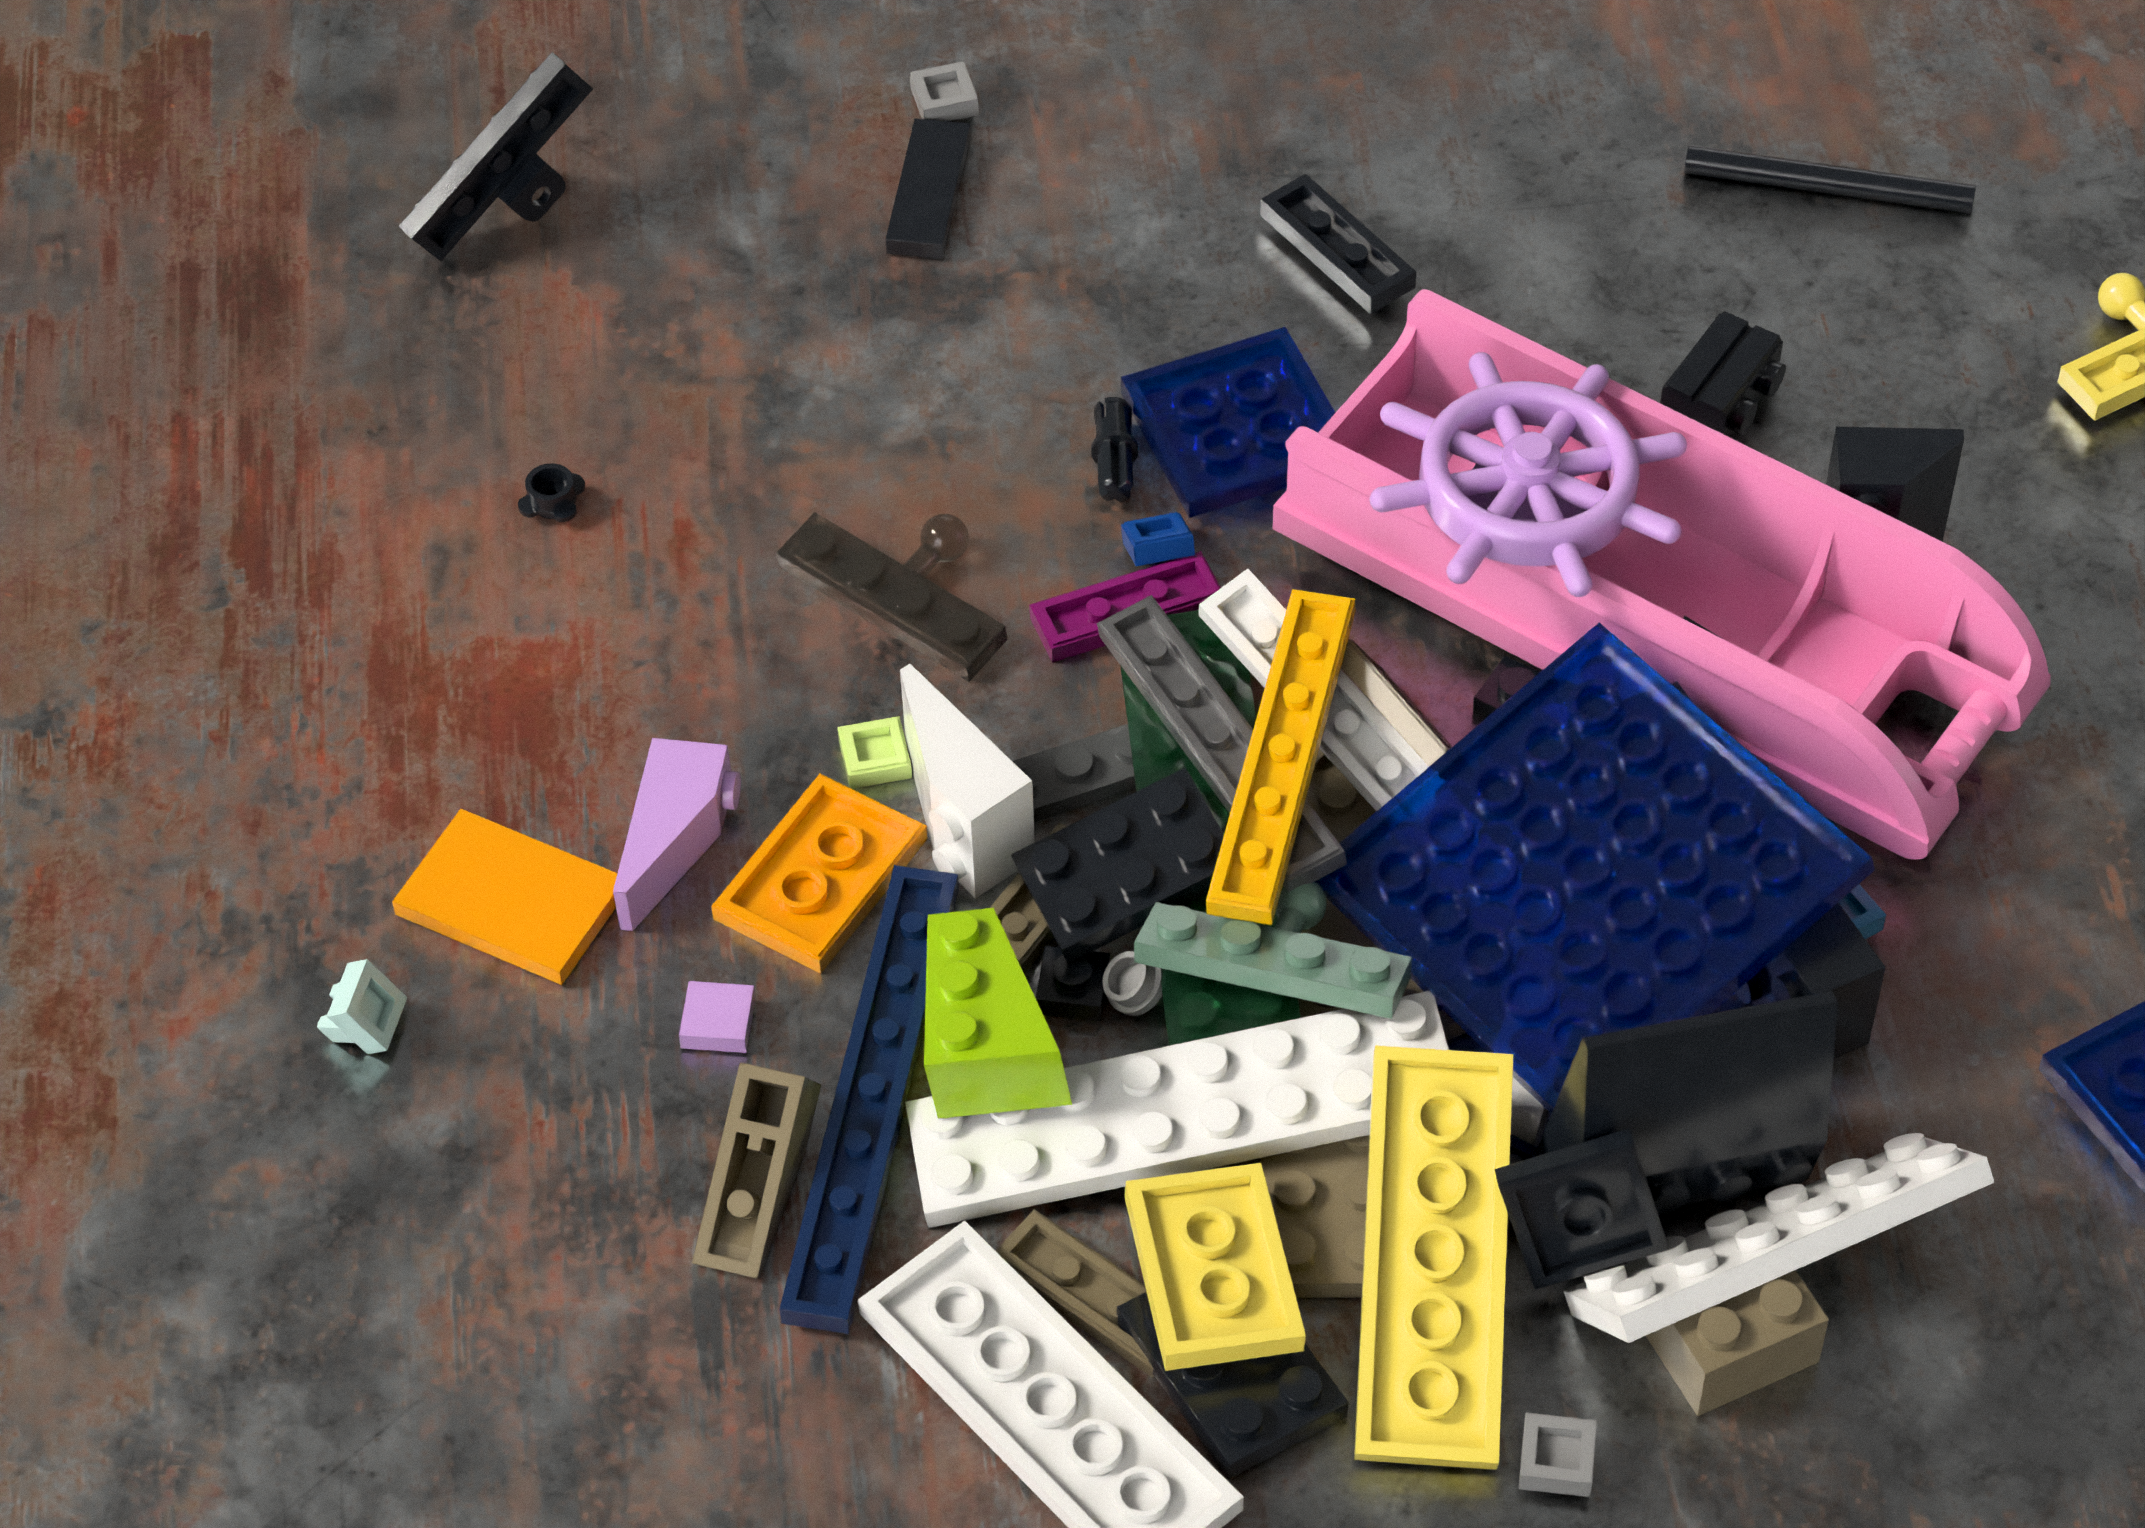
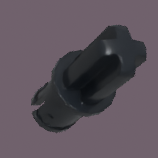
M1107 397L1105 398L1106 416L1104 415V405L1100 401L1094 408L1096 438L1091 444V457L1098 464L1100 496L1106 501L1116 499L1122 503L1131 497V489L1134 486L1133 462L1138 457V443L1132 436V407L1130 403L1123 398Z

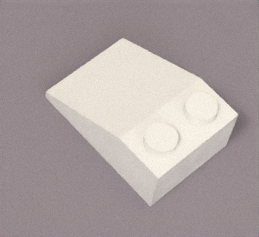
M908 664L900 669L905 740L933 849L932 858L938 871L958 874L959 883L976 899L1018 871L1011 854L1035 843L1032 780L911 664Z

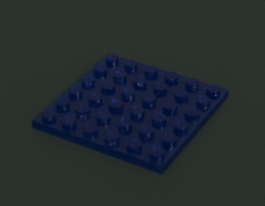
M1599 622L1342 840L1339 844L1345 851L1347 864L1315 882L1323 889L1326 898L1379 949L1412 957L1410 979L1424 992L1430 991L1435 996L1436 1004L1487 1053L1513 1054V1078L1552 1114L1582 1038L1711 1014L1875 870L1872 857Z

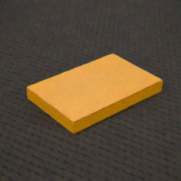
M819 773L711 906L713 920L822 974L888 890L894 865L906 867L927 841V826Z
M460 809L392 903L395 915L563 985L616 909L613 889L618 873Z

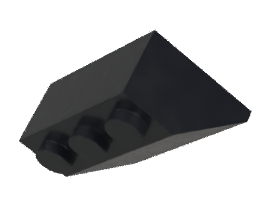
M1836 426L1826 485L1943 542L1964 443V430Z

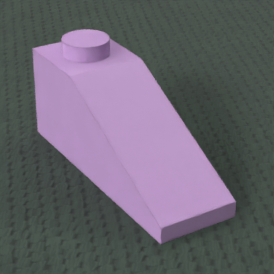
M652 738L613 889L620 930L634 931L722 833L727 809H737L741 791L740 772L731 771L728 745Z

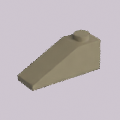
M742 1062L739 1063L692 1264L757 1279L761 1278L807 1148L821 1084L805 1076Z

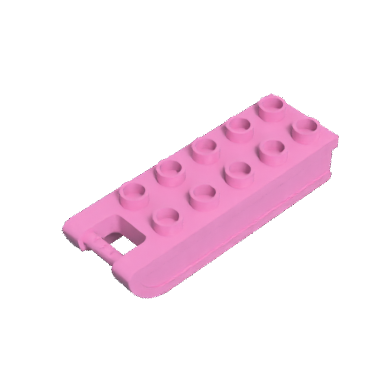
M1420 290L1408 303L1406 326L1394 347L1323 428L1316 432L1308 427L1301 426L1286 440L1285 446L1288 451L1287 490L1273 505V530L1613 707L1678 681L1747 777L1904 858L1918 860L1927 857L1959 812V799L1956 788L1958 781L1996 730L2012 732L2022 726L2051 684V674L2048 672L2042 645L2025 613L1998 581L1961 551L1610 378L1595 401L1609 410L1622 423L1632 440L1671 432L1680 433L1686 439L1687 448L1681 456L1639 464L1640 475L1635 503L1675 519L1681 526L1680 538L1674 543L1665 544L1625 527L1604 548L1582 558L1592 579V589L1583 597H1575L1568 592L1557 565L1520 566L1491 560L1486 557L1467 582L1463 584L1453 583L1448 578L1446 569L1461 545L1452 540L1436 525L1424 505L1389 512H1378L1370 504V495L1378 487L1419 480L1421 453L1424 443L1422 440L1385 425L1380 417L1382 407L1386 403L1397 402L1436 418L1450 403L1478 389L1469 370V360L1478 352H1485L1492 357L1503 382L1535 381L1573 389L1587 367L1430 290ZM1522 425L1525 432L1542 433L1545 428L1534 425ZM1496 428L1475 435L1504 447ZM1570 436L1561 448L1560 453L1586 449L1588 447ZM1453 454L1448 462V469L1450 474L1472 470L1476 463ZM1606 471L1575 476L1577 479L1606 491L1610 488ZM1684 616H1687V617L1690 618L1691 620L1695 621L1696 623L1700 624L1701 626L1705 627L1706 629L1710 630L1711 632L1715 633L1716 635H1714V634H1712V633L1706 631L1705 629H1703V628H1701V627H1699V626H1697V625H1695V624H1693V623H1691V622H1689V621L1683 619ZM1908 690L1922 692L1959 711L1921 763L1903 755L1898 747L1875 725L1896 696Z

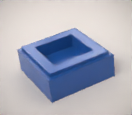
M1178 512L1127 521L1121 524L1123 545L1135 566L1195 555L1193 534Z

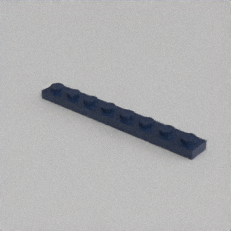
M894 865L779 1308L781 1324L845 1334L850 1332L906 1106L905 1102H907L925 1029L928 915L954 912L959 892L958 874Z

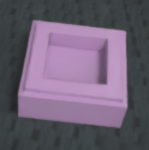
M689 981L679 1032L681 1049L747 1053L756 1000L754 985Z

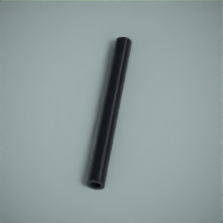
M1688 145L1684 168L1685 174L1969 214L1972 213L1976 185L1693 145Z

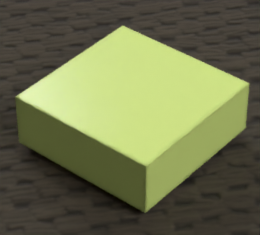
M900 716L837 727L839 744L851 789L912 778L911 762Z

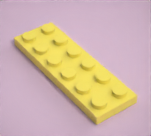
M1375 1045L1373 1053L1354 1460L1497 1470L1499 1465L1508 1212L1494 1169L1510 1165L1513 1054Z

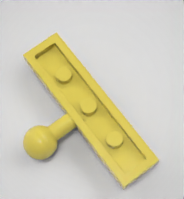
M2116 273L2105 279L2098 291V303L2107 316L2116 320L2128 319L2138 331L2061 366L2058 384L2094 421L2145 397V287L2136 276L2129 273Z

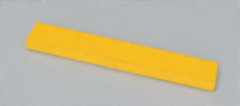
M1292 589L1206 898L1207 915L1267 925L1273 924L1356 613L1355 598Z

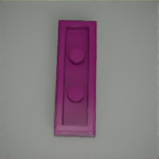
M1199 551L1193 556L1170 560L1030 604V620L1053 663L1106 646L1099 636L1097 623L1150 595L1154 597L1172 623L1177 624L1199 617V604L1221 587L1202 551Z

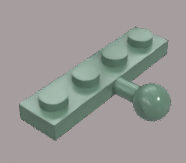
M1316 882L1301 885L1290 892L1285 887H1282L1276 909L1278 920L1274 927L1207 915L1205 912L1191 910L1184 906H1172L1156 902L1134 941V963L1390 1019L1393 1018L1410 981L1412 957L1386 952L1375 947H1363L1321 938L1310 933H1301L1302 930L1316 926L1323 919L1326 912V896L1323 889Z

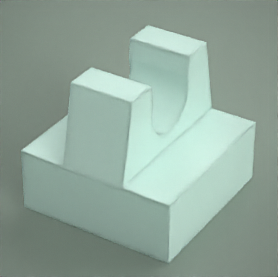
M368 959L347 963L341 981L333 985L329 994L333 998L327 1015L320 1017L317 1028L332 1042L356 1043L367 1054L387 1051L407 996Z

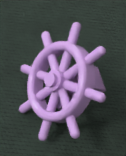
M1478 352L1469 360V370L1478 389L1450 403L1436 418L1397 402L1386 403L1381 409L1380 417L1385 425L1422 440L1424 443L1421 453L1419 480L1378 487L1370 495V504L1378 512H1389L1424 505L1436 525L1452 540L1461 545L1446 569L1447 576L1453 583L1463 584L1467 582L1486 557L1491 560L1520 566L1557 565L1568 592L1575 597H1583L1591 591L1592 579L1582 558L1604 548L1625 527L1665 544L1674 543L1681 536V526L1675 519L1635 503L1640 475L1639 464L1681 456L1687 448L1686 439L1680 433L1671 432L1632 440L1622 423L1609 410L1595 401L1609 380L1608 371L1602 365L1595 364L1589 366L1573 389H1569L1555 384L1535 381L1503 382L1492 357L1485 352ZM1522 425H1534L1545 428L1542 433L1525 432ZM1496 428L1504 447L1475 435ZM1570 436L1588 447L1586 449L1560 453L1561 448ZM1453 454L1476 463L1473 469L1450 474L1448 469V462ZM1606 471L1610 488L1606 491L1577 479L1575 476Z

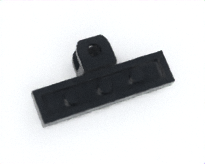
M552 52L530 74L527 81L508 103L492 117L489 124L470 146L453 161L451 167L425 197L415 204L413 210L399 227L439 261H442L498 197L523 219L532 222L540 220L565 192L566 184L562 176L536 153L590 94L593 88ZM545 187L542 195L532 201L534 193L539 188Z

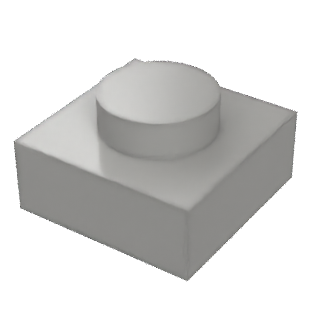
M964 61L910 72L911 91L921 119L953 121L979 115L978 97Z
M1525 1412L1518 1489L1590 1497L1597 1420Z

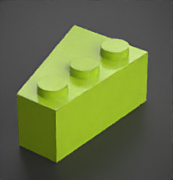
M994 908L928 915L924 1068L938 1119L1072 1105L1060 1050Z

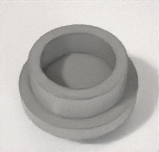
M1134 951L1122 952L1115 956L1105 969L1103 975L1104 992L1108 996L1110 1004L1119 1012L1128 1016L1142 1015L1151 1010L1160 1000L1166 986V969L1134 963Z

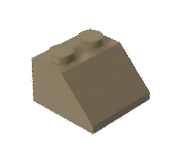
M1794 1270L1650 1333L1646 1337L1698 1417L1819 1363L1829 1319L1797 1271Z

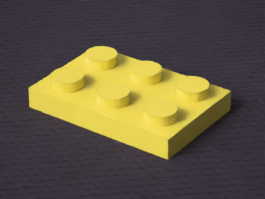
M1261 1163L1125 1182L1124 1197L1165 1371L1304 1351L1306 1334Z

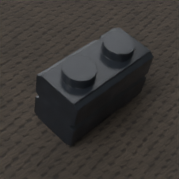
M1723 311L1722 314L1719 313L1662 387L1660 403L1728 437H1731L1734 432L1744 435L1756 415L1757 401L1762 395L1772 397L1777 392L1784 378L1786 365L1780 362L1783 346L1780 335L1758 325L1752 328L1749 326L1748 321L1726 311Z

